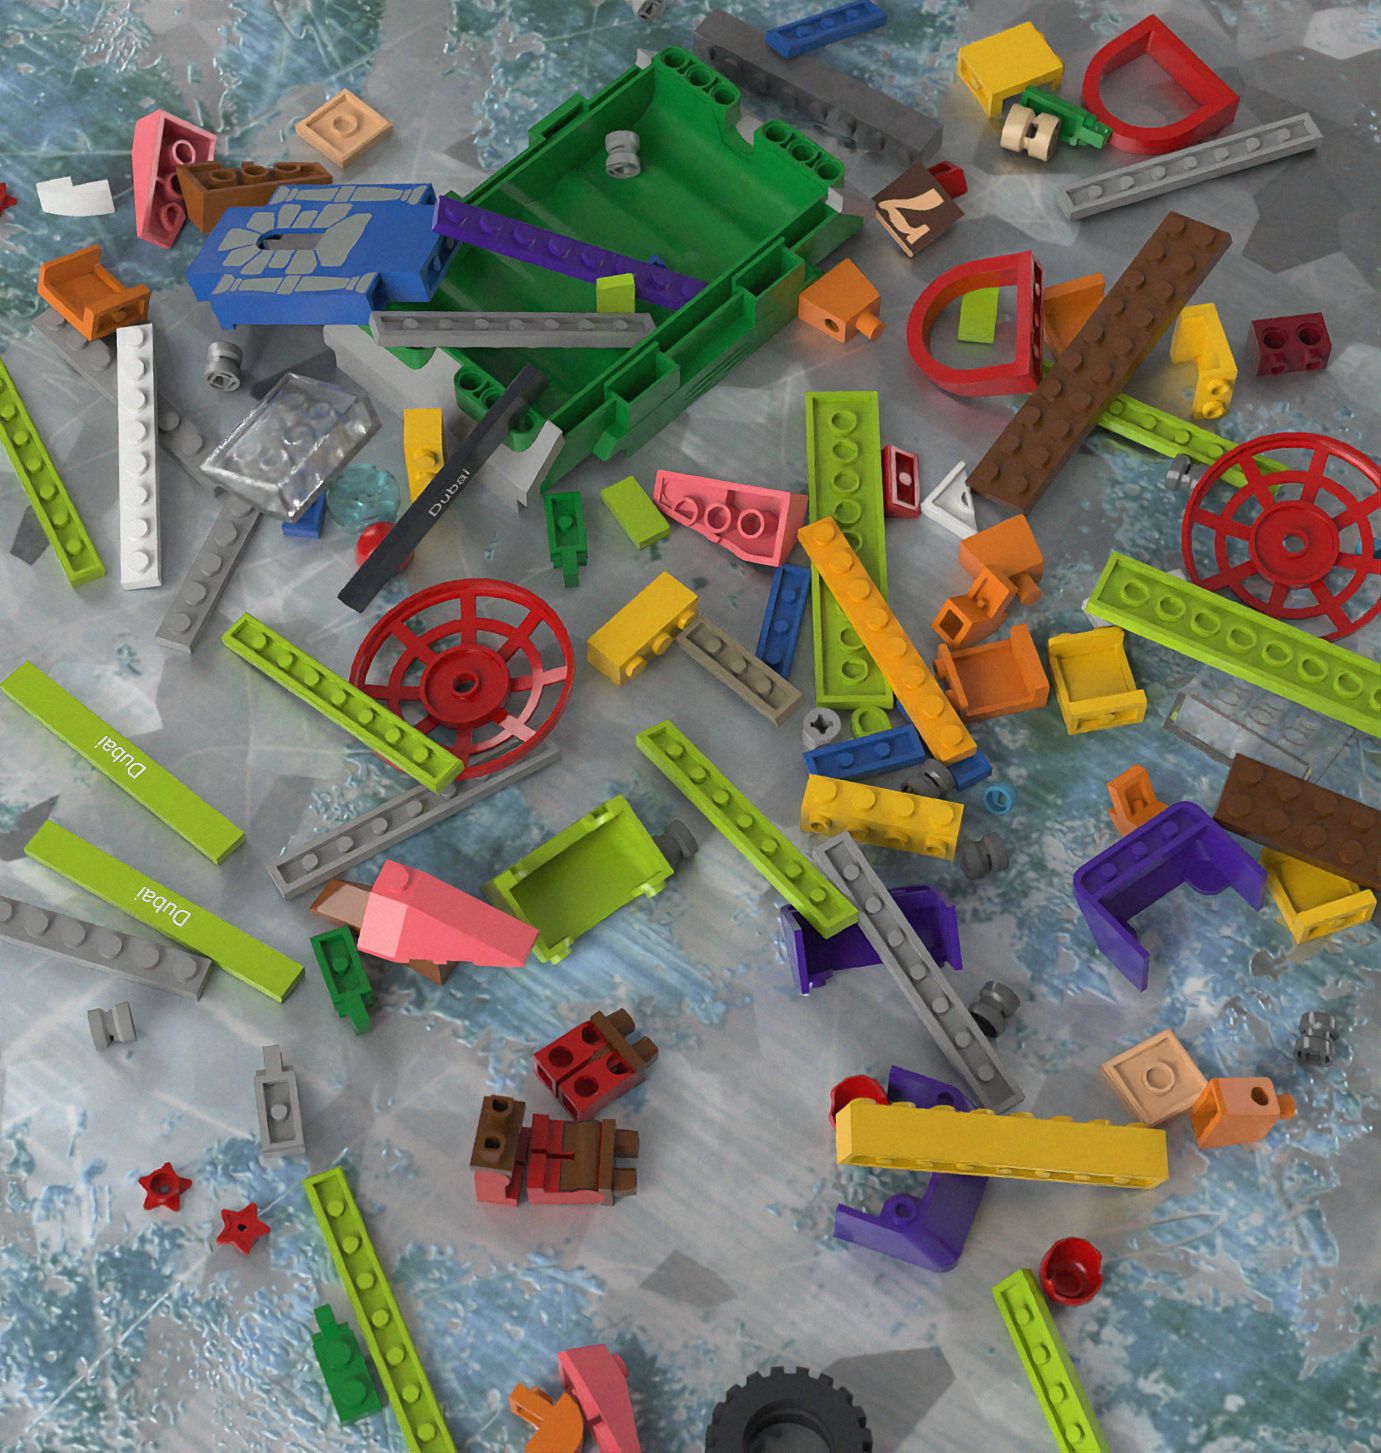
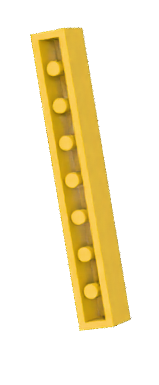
M869 1098L851 1100L848 1105L836 1114L837 1164L1148 1190L1169 1179L1166 1131L1150 1129V1125L1143 1122L1116 1126L1111 1125V1121L1107 1119H1093L1086 1123L1073 1122V1118L1070 1116L1036 1119L1032 1113L1028 1112L1012 1113L1009 1116L995 1115V1111L991 1109H975L969 1113L955 1112V1107L949 1105L921 1109L916 1108V1105L911 1102H896L886 1106L876 1105V1101Z

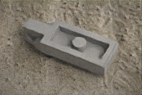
M279 1044L263 1047L265 1069L257 1070L256 1077H254L264 1159L305 1153L295 1070H293V1065L283 1066Z

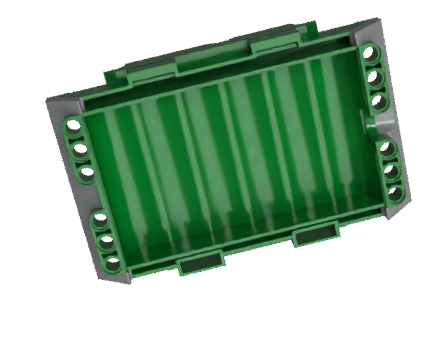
M669 46L660 52L638 48L637 61L632 67L588 100L577 92L528 130L529 147L464 198L460 197L453 190L444 195L445 197L643 262H647L653 254H656L665 262L667 270L709 283L706 288L678 311L635 298V313H650L656 327L654 331L633 348H389L376 346L369 325H324L323 327L325 344L335 351L337 367L403 421L404 409L442 408L447 456L449 458L527 363L530 362L552 382L473 477L518 514L522 511V504L526 507L530 506L589 454L594 453L602 461L607 462L617 452L625 449L626 456L630 458L674 421L687 407L712 389L754 351H757L798 316L799 294L826 274L815 265L875 217L876 202L844 179L845 168L840 160L789 123L778 119L769 120L768 122L760 119L741 105V93L736 85L680 46ZM615 131H631L638 134L640 137V150L637 153V156L640 158V173L631 178H615L606 173V159L609 153L606 151L605 137ZM463 242L430 302H390L385 311L597 313V294L595 284Z

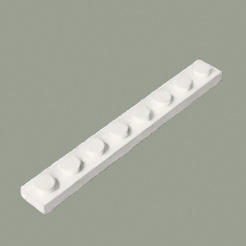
M153 324L117 328L121 584L125 590L162 586L156 330Z

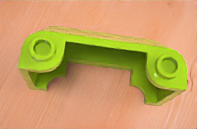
M622 793L600 804L483 884L480 889L496 909L539 930V936L532 952L542 963L550 960L555 965L573 953L570 945L575 942V939L629 901L643 893L649 899L666 888L668 885L664 879L673 874L674 871Z

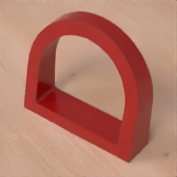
M1154 13L1110 41L1096 53L1086 69L1080 93V108L1096 116V121L1113 129L1107 143L1123 151L1141 155L1169 154L1195 144L1234 122L1240 97ZM1147 53L1202 107L1171 125L1155 128L1137 127L1120 121L1105 108L1100 98L1099 85L1111 72Z
M1029 250L980 259L958 265L936 278L921 293L909 315L906 330L907 345L914 362L935 385L957 395L988 397L1033 393L1042 381L1045 268L1033 251ZM1017 285L1016 360L1013 363L959 370L946 367L934 360L930 349L931 329L937 316L950 302L974 290Z

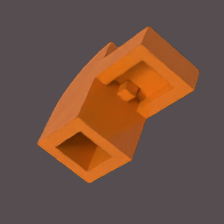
M994 564L984 566L968 593L948 598L930 626L954 651L973 647L993 634L1009 616L1005 609L1015 596L1018 588Z
M1135 764L1106 784L1114 805L1113 808L1108 810V813L1123 837L1170 807L1156 800L1147 770L1138 764Z
M518 1383L509 1395L510 1409L513 1413L538 1429L524 1448L525 1453H583L585 1443L583 1419L575 1401L564 1392L554 1406L552 1405V1398L541 1389L532 1386L529 1390Z

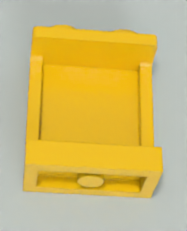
M1028 21L959 48L956 72L990 118L1002 113L1003 99L1023 92L1028 85L1038 86L1048 82L1054 91L1060 89L1065 67L1061 57L1055 55L1048 46L1043 33L1038 32L1032 23Z
M1214 302L1184 307L1176 318L1169 353L1173 364L1193 360L1195 362L1199 378L1191 410L1193 420L1216 419L1228 414L1238 371Z
M1100 626L1092 631L1082 633H1062L1048 640L1045 660L1069 735L1140 723L1144 720L1147 699L1144 690H1137L1122 644L1124 637L1122 627Z
M1266 846L1262 848L1258 864L1268 872L1267 886L1298 945L1371 920L1377 904L1371 889L1361 891L1358 884Z

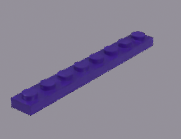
M442 195L438 197L434 206L432 232L595 285L598 278L632 273L635 282V298L678 311L709 285L707 282Z

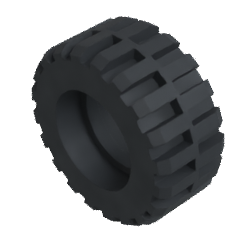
M784 1366L771 1367L770 1376L762 1378L760 1372L757 1371L746 1376V1385L744 1387L735 1383L726 1392L725 1403H717L712 1412V1423L707 1425L705 1453H747L749 1442L755 1435L769 1426L781 1423L798 1424L814 1431L825 1442L829 1453H872L873 1439L871 1429L866 1428L867 1417L862 1407H854L852 1405L853 1395L844 1386L840 1387L838 1391L833 1388V1378L824 1373H821L818 1379L810 1377L809 1368L796 1366V1374L784 1373Z

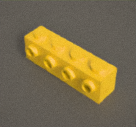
M809 774L801 806L800 830L833 837L847 830L852 839L857 842L954 861L961 831L964 804Z

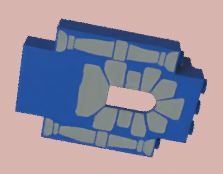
M431 183L279 185L266 207H228L185 273L197 301H208L211 303L212 311L216 315L222 330H235L237 324L369 325L371 311H385L390 302H430L461 248L463 241L432 232L434 206L437 198ZM284 234H324L314 250H270L266 241L281 240Z

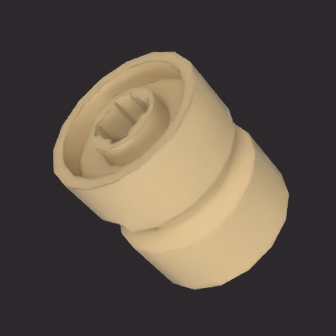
M1014 104L1005 122L1001 137V147L1019 153L1027 149L1029 156L1048 161L1056 146L1062 120L1059 117L1046 113L1035 116L1033 109ZM1033 128H1037L1035 139L1031 138Z

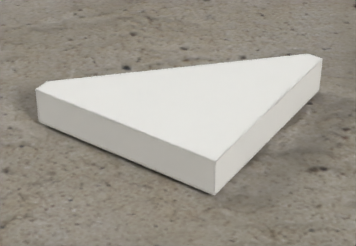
M960 461L921 503L920 510L924 515L962 539L977 534L978 530L971 490L965 484L967 480L966 464Z

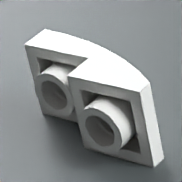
M70 176L36 183L44 212L67 216H92L115 212L107 179L73 186Z

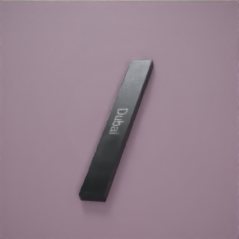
M530 362L526 364L337 596L340 601L359 613L365 610L552 382Z

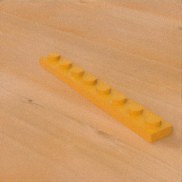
M832 516L798 529L797 538L935 759L945 767H948L975 755L977 751L976 743Z

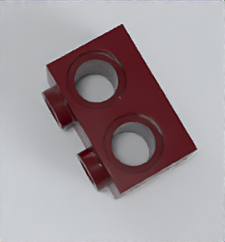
M1322 312L1251 320L1246 342L1256 377L1265 375L1278 376L1284 373L1299 371L1313 372L1318 369H1324L1327 367L1332 349Z

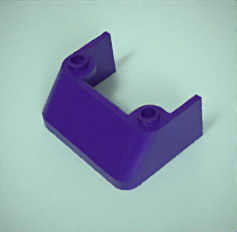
M1180 801L1174 803L1078 868L1073 876L1072 891L1099 950L1140 992H1143L1147 989L1150 954L1137 941L1135 929L1127 922L1129 919L1183 882H1186L1193 890L1203 895H1215L1231 886L1258 912L1263 908L1268 872L1200 806L1193 802Z
M915 884L887 889L938 967L943 968L945 962H948L955 971L962 970L956 908L940 888L935 884ZM787 904L780 908L792 976L801 994L810 993L809 988H818L826 985V979L833 976V971L883 964V961L857 922L825 939L792 904Z
M894 1065L890 1069L887 1095L892 1102H911L916 1105V1108L921 1109L949 1105L955 1107V1112L967 1113L979 1109L959 1089L952 1085ZM932 1172L923 1199L905 1193L893 1195L884 1203L879 1217L838 1203L833 1236L935 1273L949 1272L959 1263L990 1177Z

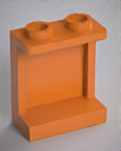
M97 244L42 264L37 293L90 342L116 332L117 328L128 327L146 320L151 291L143 284L127 289L100 263L102 249Z
M1101 272L1044 288L1043 337L1056 361L1104 299L1106 282Z
M1026 623L1012 626L1010 639L953 652H949L946 643L938 644L937 659L932 660L934 676L937 682L943 681L946 690L943 693L964 725L1047 705L1050 685Z

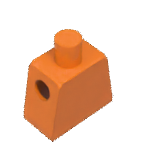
M845 258L799 294L798 317L841 343L848 342L859 332L863 333L871 341H874L881 336L885 329V323L878 319L881 303L879 292L848 258Z
M1022 513L960 541L958 562L974 580L977 579L984 566L994 564L1018 588L1016 596L1024 606L1033 604L1041 597L1042 592L1036 584L1042 580L1044 558Z
M1268 1077L1211 1078L1188 1112L1198 1150L1264 1139L1278 1120L1294 1118L1295 1102L1292 1095H1276L1273 1083Z

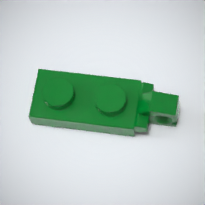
M1028 85L1024 90L1020 106L1033 109L1035 116L1046 113L1061 118L1062 123L1058 139L1074 147L1078 144L1084 146L1091 144L1100 149L1109 142L1113 129L1096 121L1097 117L1090 114V112L1033 85Z
M580 491L544 494L550 559L553 562V568H563L565 588L580 586L578 566H586V558H588Z
M348 925L310 937L313 952L334 1010H337L339 1018L349 1015L356 1036L372 1031L366 1009L374 1007L373 993Z
M329 1303L313 1309L320 1332L311 1335L314 1344L312 1347L341 1426L344 1427L382 1412V1406L354 1332L350 1330L348 1322L337 1325Z

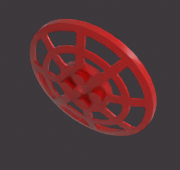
M1307 432L1275 433L1260 436L1238 445L1222 455L1206 470L1194 487L1186 505L1181 528V553L1190 582L1210 592L1229 587L1242 602L1278 621L1279 618L1303 620L1326 614L1337 631L1318 636V638L1330 643L1353 635L1370 624L1381 613V596L1361 618L1351 623L1340 607L1358 591L1368 573L1381 575V560L1372 558L1374 552L1373 533L1367 517L1381 508V468L1367 455L1347 443L1328 436ZM1281 448L1314 450L1308 472L1284 470L1262 476L1252 456ZM1328 456L1338 457L1357 468L1373 482L1379 491L1358 502L1342 485L1323 476ZM1239 464L1248 484L1231 497L1224 507L1221 516L1199 508L1203 498L1214 482L1228 469ZM1284 483L1304 484L1300 500H1287L1276 503L1268 487ZM1318 489H1323L1335 496L1348 510L1331 518L1323 509L1314 505ZM1255 495L1263 512L1256 518L1252 527L1232 521V517L1238 508L1249 497ZM1194 522L1216 531L1214 537L1215 557L1220 573L1204 580L1200 579L1196 571L1192 553ZM1354 523L1357 524L1360 532L1361 556L1339 551L1340 538L1338 532ZM1226 535L1248 542L1249 561L1233 568L1230 567L1226 554ZM1289 537H1297L1304 543V549L1298 553H1291L1284 548L1283 542ZM1334 566L1356 571L1349 584L1335 597L1332 596L1323 582V579L1329 575ZM1258 573L1265 581L1273 585L1268 603L1251 595L1239 582ZM1309 588L1319 605L1302 609L1283 608L1288 589L1299 590Z
M465 578L443 582L423 589L402 600L385 613L371 628L361 643L351 666L349 683L373 700L387 701L388 710L404 721L400 701H421L428 716L413 727L425 736L439 725L457 730L455 746H440L462 760L465 768L453 780L460 781L482 777L502 770L522 759L542 743L556 727L569 703L576 673L575 655L566 627L557 613L542 598L526 588L506 581L488 578ZM476 597H494L509 600L526 607L530 612L517 629L499 620L476 618ZM460 598L461 619L441 624L427 631L419 638L404 624L412 616L431 606ZM542 620L551 628L558 639L565 666L545 672L540 655L529 639ZM477 631L496 633L508 638V640L495 652L486 646L477 644ZM461 632V645L451 647L438 655L429 648L436 641ZM393 634L407 649L396 662L390 675L388 686L365 684L373 658L385 640ZM521 648L530 661L532 675L511 678L506 663ZM417 657L426 665L419 686H401L406 671ZM472 681L475 683L474 687L468 692L460 693L456 691L463 682ZM564 681V688L560 699L548 720L537 732L526 726L539 705L543 694V687ZM532 690L527 705L517 719L504 710L511 693ZM493 721L504 729L503 732L489 740L471 745L472 733L475 728ZM513 736L523 742L518 748L496 760L468 768L470 755L494 749ZM370 748L381 760H383L396 770L406 773L405 771L397 767L395 764L387 760L385 757L380 755L378 752Z

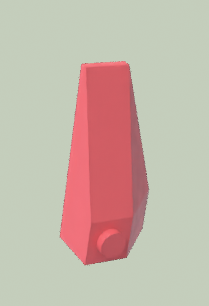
M161 109L136 121L132 163L137 237L167 250L171 248L185 221V213L187 211L176 173V165L213 161L217 135Z
M658 470L652 502L659 511L703 534L707 539L725 547L742 560L782 567L798 540V529L804 525L809 495Z
M387 859L370 891L357 948L360 951L396 963H409V959L433 960V964H447V961H472L475 966L524 967L539 936V930L426 872Z
M605 1344L567 1349L558 1353L560 1383L565 1392L579 1407L583 1423L600 1452L641 1453L625 1379L629 1377V1372L619 1354L616 1353L611 1356Z

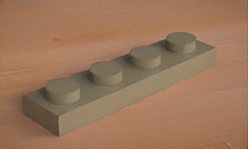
M703 613L675 637L681 649L778 728L806 703L803 693Z

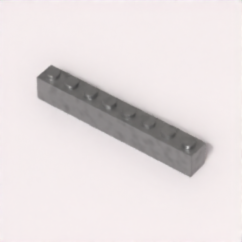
M717 7L693 31V55L704 63H708L722 70L728 76L737 78L757 91L781 101L785 106L802 112L812 120L821 122L838 131L842 136L861 143L871 151L880 153L895 161L901 167L909 169L918 161L925 167L941 149L943 125L805 53L786 59L765 42V32Z

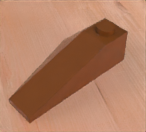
M221 161L176 165V173L189 219L203 233L208 234L212 233L228 207H266L279 185H329L333 183V176L318 162H276L273 164V168L254 165L253 162H242V168H221Z
M332 878L310 906V912L338 928L348 925L351 935L359 939L370 891L373 886ZM409 959V963L402 964L442 986L460 961H447V964H433V960Z

